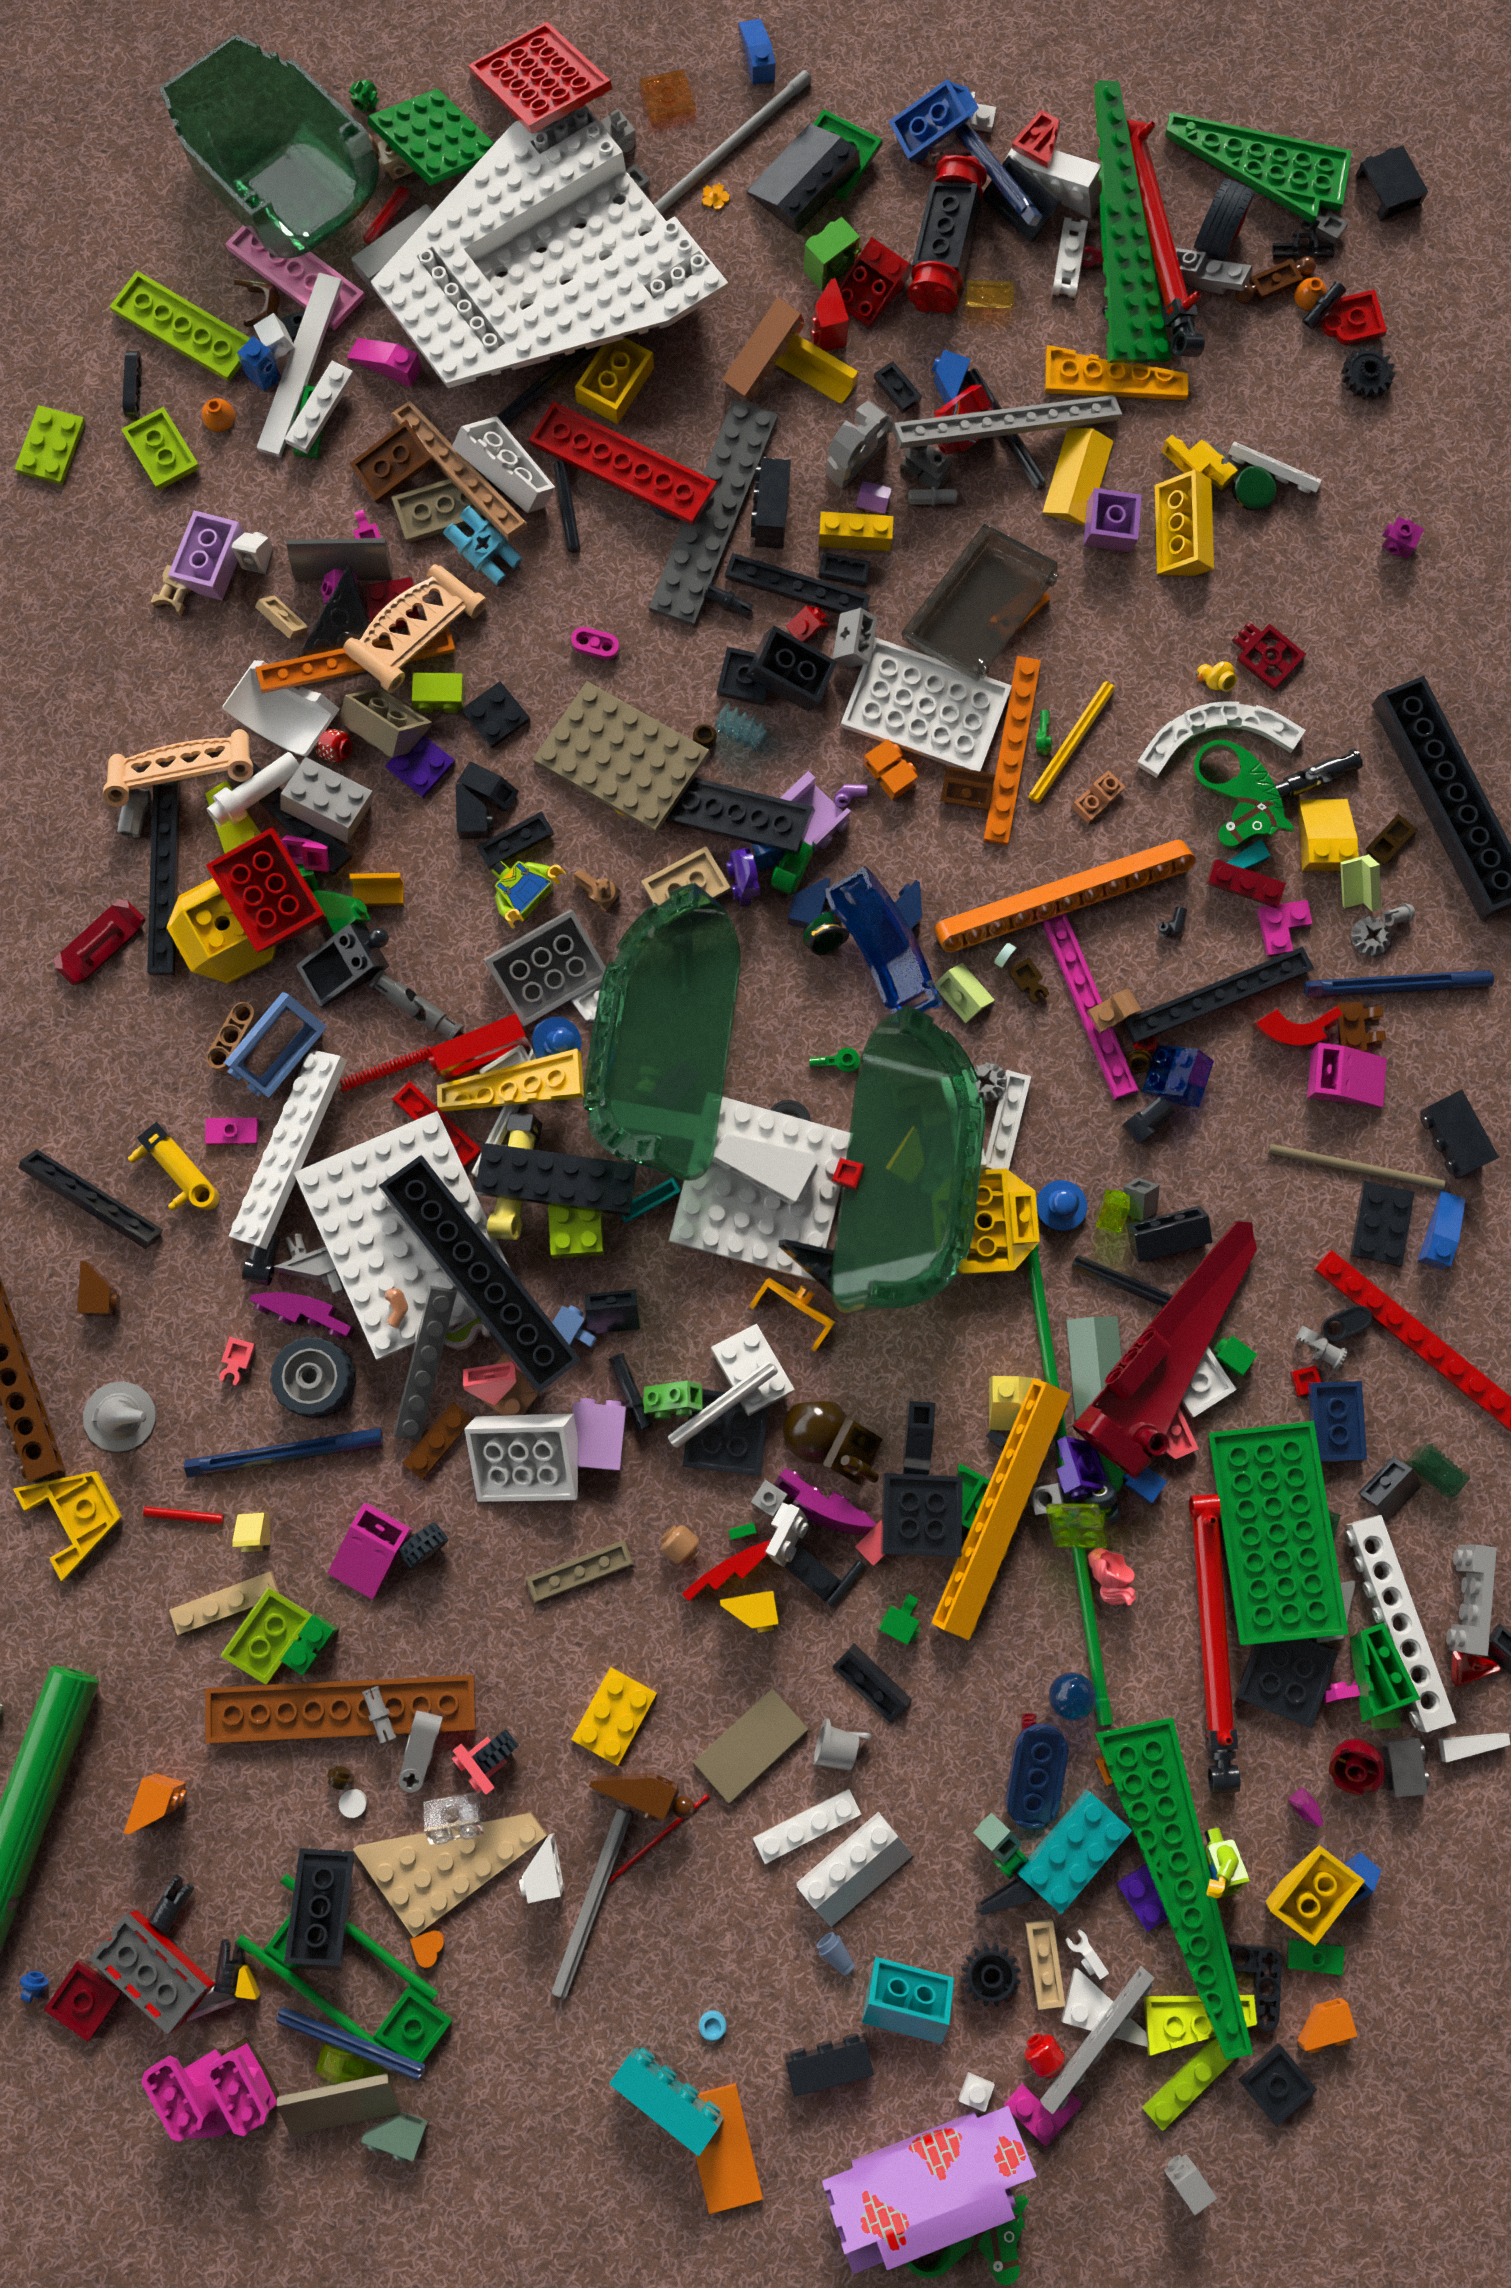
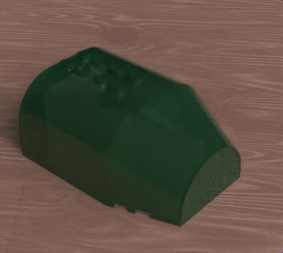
M234 34L159 87L180 143L195 176L272 255L289 259L310 252L353 221L371 200L377 186L379 169L368 131L296 61L292 59L284 61L279 58L278 53L262 51L259 44Z

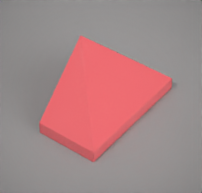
M512 1362L463 1369L464 1390L494 1406L516 1383V1367Z

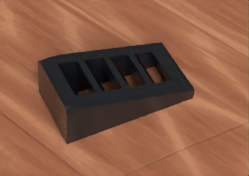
M1018 1877L977 1903L976 1908L981 1915H987L1030 1902L1035 1897L1023 1878Z

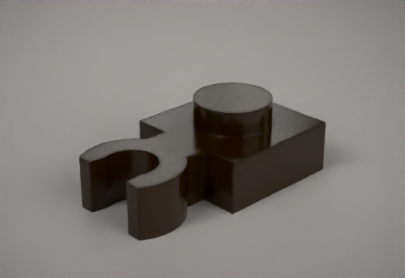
M1030 957L1008 970L1007 973L1019 991L1023 992L1026 989L1029 991V1000L1032 1004L1035 1005L1038 1002V999L1035 997L1036 992H1041L1044 998L1048 997V989L1038 983L1043 979V976Z

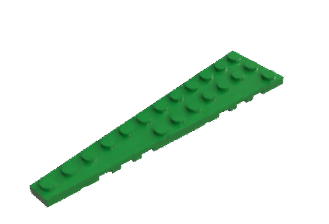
M1099 80L1094 85L1097 118L1096 131L1097 136L1100 138V147L1097 149L1098 159H1101V170L1098 173L1099 181L1102 182L1100 215L1102 255L1104 258L1103 274L1106 277L1107 286L1104 288V298H1107L1108 310L1105 311V319L1109 324V332L1106 334L1108 363L1167 362L1171 359V353L1161 312V300L1119 81Z
M1169 1717L1093 1733L1222 2055L1226 2060L1252 2055L1253 2051L1217 1900L1214 1897L1207 1896L1211 1874L1174 1719Z

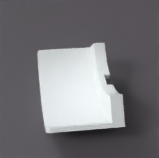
M254 660L224 703L223 710L274 744L297 755L308 756L318 742L319 737L327 729L340 709L321 693L313 692L302 686L299 690L291 687L262 694L255 667L266 665L267 663Z

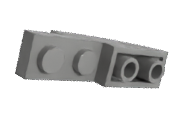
M1175 248L1184 283L1201 290L1224 294L1226 289L1244 291L1253 273L1251 265L1208 259L1206 252Z

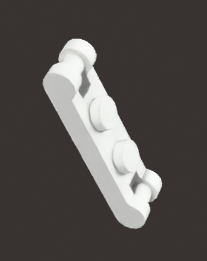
M1064 217L1052 295L1059 296L1061 293L1067 294L1070 298H1075L1088 221L1080 220V222L1071 221L1072 218ZM1069 231L1078 232V236L1069 235ZM1062 281H1063V282H1069L1070 285L1061 284V283H1062Z

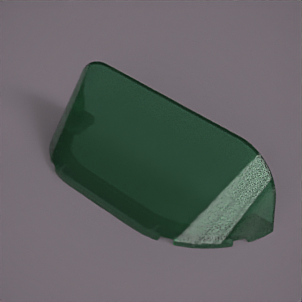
M694 882L670 892L669 899L661 905L653 903L632 923L618 942L616 947L620 951L614 962H608L600 986L583 1086V1107L588 1111L590 1119L587 1125L593 1137L604 1149L623 1160L686 1181L701 1178L709 1169L714 1156L741 965L740 945L732 920L726 910Z
M905 1006L887 1016L875 1027L864 1047L858 1067L846 1159L864 1164L865 1170L857 1190L842 1186L831 1272L833 1301L838 1310L843 1313L905 1308L932 1298L941 1292L957 1275L958 1272L956 1270L961 1260L967 1257L972 1242L985 1131L984 1099L979 1097L976 1082L979 1081V1078L967 1053L956 1038L948 1030L943 1031L934 1024V1019L931 1016L910 1006Z

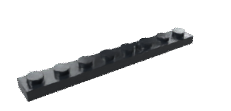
M178 780L153 785L147 973L149 975H175L176 944L167 929V925L177 902L180 782Z
M1300 947L1127 1018L1123 1024L1133 1044H1137L1307 974L1314 967L1304 947Z

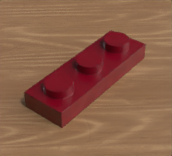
M1218 859L1213 861L1206 882L1209 886L1273 908L1279 907L1286 885L1284 882Z

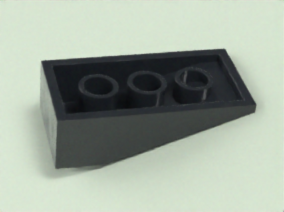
M299 1848L284 1958L286 1968L342 1971L354 1851Z

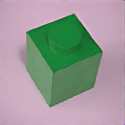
M1230 1336L1227 1339L1221 1338L1213 1349L1216 1351L1214 1356L1217 1361L1237 1377L1242 1376L1258 1355L1234 1336Z

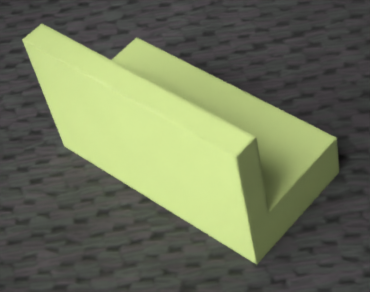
M1369 855L1340 862L1343 907L1348 908L1364 903L1371 911L1381 909L1380 865Z
M963 963L948 970L933 985L965 1023L969 1022L978 1012L994 1001L992 996Z

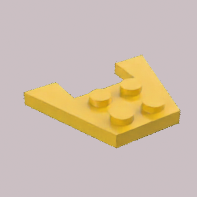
M99 1471L13 1489L25 1512H29L50 1500L73 1545L50 1558L61 1581H65L123 1518Z

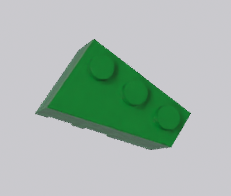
M1384 1623L1362 1630L1349 1638L1356 1685H1358L1360 1691L1358 1699L1362 1723L1410 1705L1420 1699Z

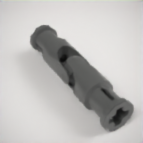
M384 970L377 972L370 982V989L378 990L387 997L386 1000L407 1012L412 1018L431 1031L440 1033L448 1040L462 1034L464 1030L462 1024H456L447 1018L445 1012L418 996L401 982H395L386 976ZM423 1010L426 1012V1017L420 1014Z

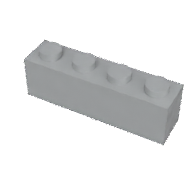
M427 204L351 258L355 272L372 291L374 289L371 280L433 213Z

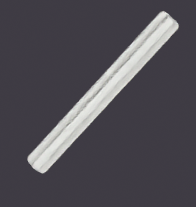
M767 1361L668 1436L671 1444L676 1448L680 1447L778 1373L776 1366L771 1361Z

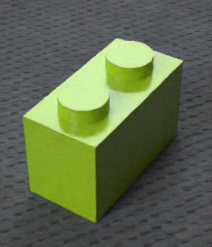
M413 673L412 703L415 710L422 713H431L433 710L456 713L464 707L465 681L462 673Z

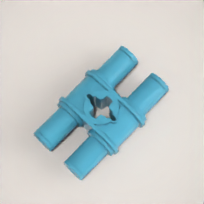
M468 506L462 511L460 517L475 531L472 537H467L453 523L446 527L443 534L458 548L457 551L460 556L463 555L474 566L476 571H482L497 586L506 577V574L491 561L492 557L499 554L513 569L518 566L523 557L508 544V540L491 525L490 521L484 520ZM487 542V549L484 547L479 549L478 543L485 544Z

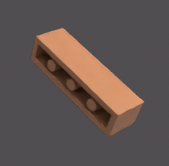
M777 297L722 378L726 386L747 401L752 397L755 398L761 390V383L765 377H769L776 367L775 362L788 351L790 346L788 343L792 337L797 336L804 326V319L801 313Z

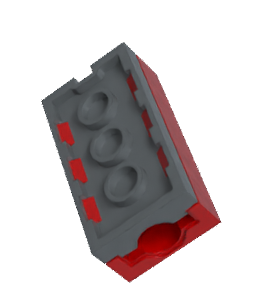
M139 1910L124 1914L110 1932L114 1937L103 1941L89 1960L168 2035L182 2027L216 1983L158 1928L152 1925Z

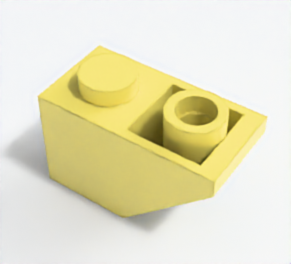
M269 1513L240 1514L237 1516L233 1547H241V1552L263 1551V1546L270 1545Z

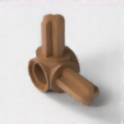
M581 869L576 871L572 878L574 883L589 893L588 899L596 907L599 905V909L604 912L608 910L621 893V890L607 878L596 880Z

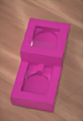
M286 835L282 839L296 864H304V869L329 871L327 846L295 836Z

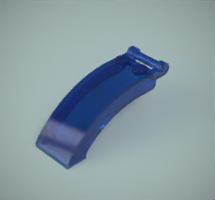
M862 867L824 890L832 912L840 918L860 948L874 977L882 1002L886 1008L890 1009L894 1022L898 1027L901 1028L907 1025L909 1020L931 1008L936 1009L943 1005L942 998L937 993L925 958L908 923L889 893L868 867ZM926 993L928 999L902 1012L901 1006Z

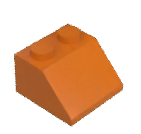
M157 1773L142 1778L123 1833L129 1835L177 1810L178 1806L182 1807L187 1796V1791L184 1790L186 1783Z

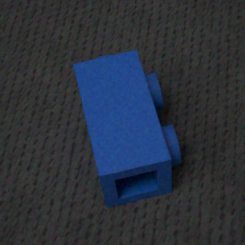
M252 336L237 352L246 377L265 392L269 387H273L278 382L280 372L272 351Z

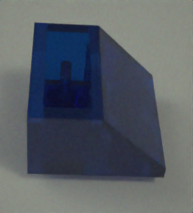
M1158 1045L1142 1092L1158 1098L1162 1096L1169 1102L1178 1105L1199 1107L1214 1060L1199 1049Z

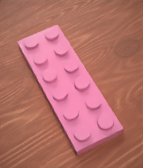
M257 211L225 243L231 253L305 309L307 308L319 273L342 279L343 285L328 325L334 331L365 299V294L362 290Z

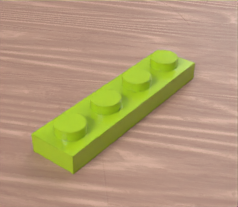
M1212 2037L1142 2108L1163 2131L1234 2059H1224L1216 2037Z

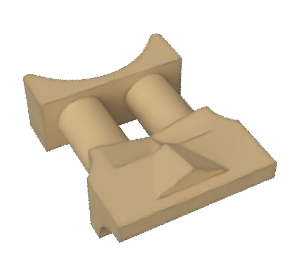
M167 565L162 575L164 583L159 595H153L151 603L154 607L162 604L171 605L182 616L185 609L183 600L191 589L171 579L168 576L171 566ZM172 590H177L173 600L169 599Z

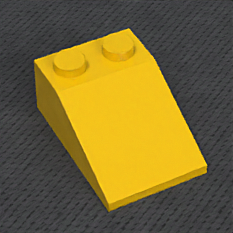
M1348 799L1298 800L1302 871H1341L1340 862L1359 857L1358 838Z
M1319 1845L1280 1881L1265 1902L1274 1915L1315 1946L1365 1880Z

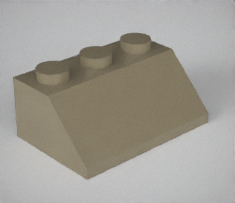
M380 687L345 695L339 722L348 727L349 731L357 733L367 743L376 746L389 757H397L409 753L432 724L431 721Z

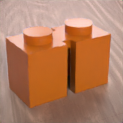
M887 739L864 755L863 764L876 780L881 777L883 781L879 785L893 801L916 785L918 772L912 763H907L901 758L903 753L897 744H892Z

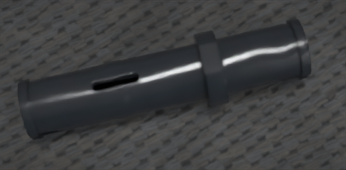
M620 1353L608 1360L627 1402L625 1407L627 1411L630 1410L637 1431H642L653 1426L649 1415L644 1413L643 1398L640 1396L624 1353Z

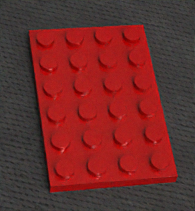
M548 22L539 25L468 65L471 74L531 134L542 131L547 125L563 119L565 115L576 109L583 108L588 102L604 96L606 92L613 89L610 79Z

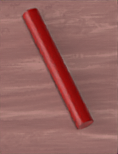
M147 1506L143 1510V1517L218 1525H223L224 1514Z

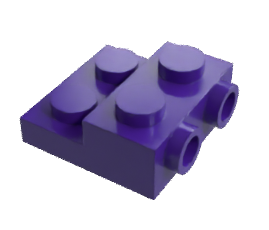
M1067 1436L1057 1440L1060 1448L1059 1454L1065 1464L1057 1469L1060 1478L1059 1484L1064 1490V1494H1070L1073 1500L1082 1499L1088 1495L1087 1493L1091 1492L1101 1494L1105 1490L1104 1485L1094 1482H1108L1099 1452L1085 1440Z

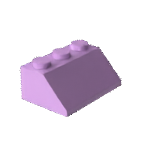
M194 510L168 576L200 595L223 600L238 562L232 550V544L245 532L239 522Z

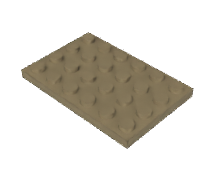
M586 681L533 757V761L547 771L657 833L710 755V751Z

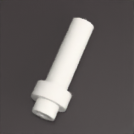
M287 752L234 790L230 791L225 787L213 796L215 803L206 808L207 812L219 827L227 822L236 825L247 817L245 812L247 808L291 779L300 766L291 753Z

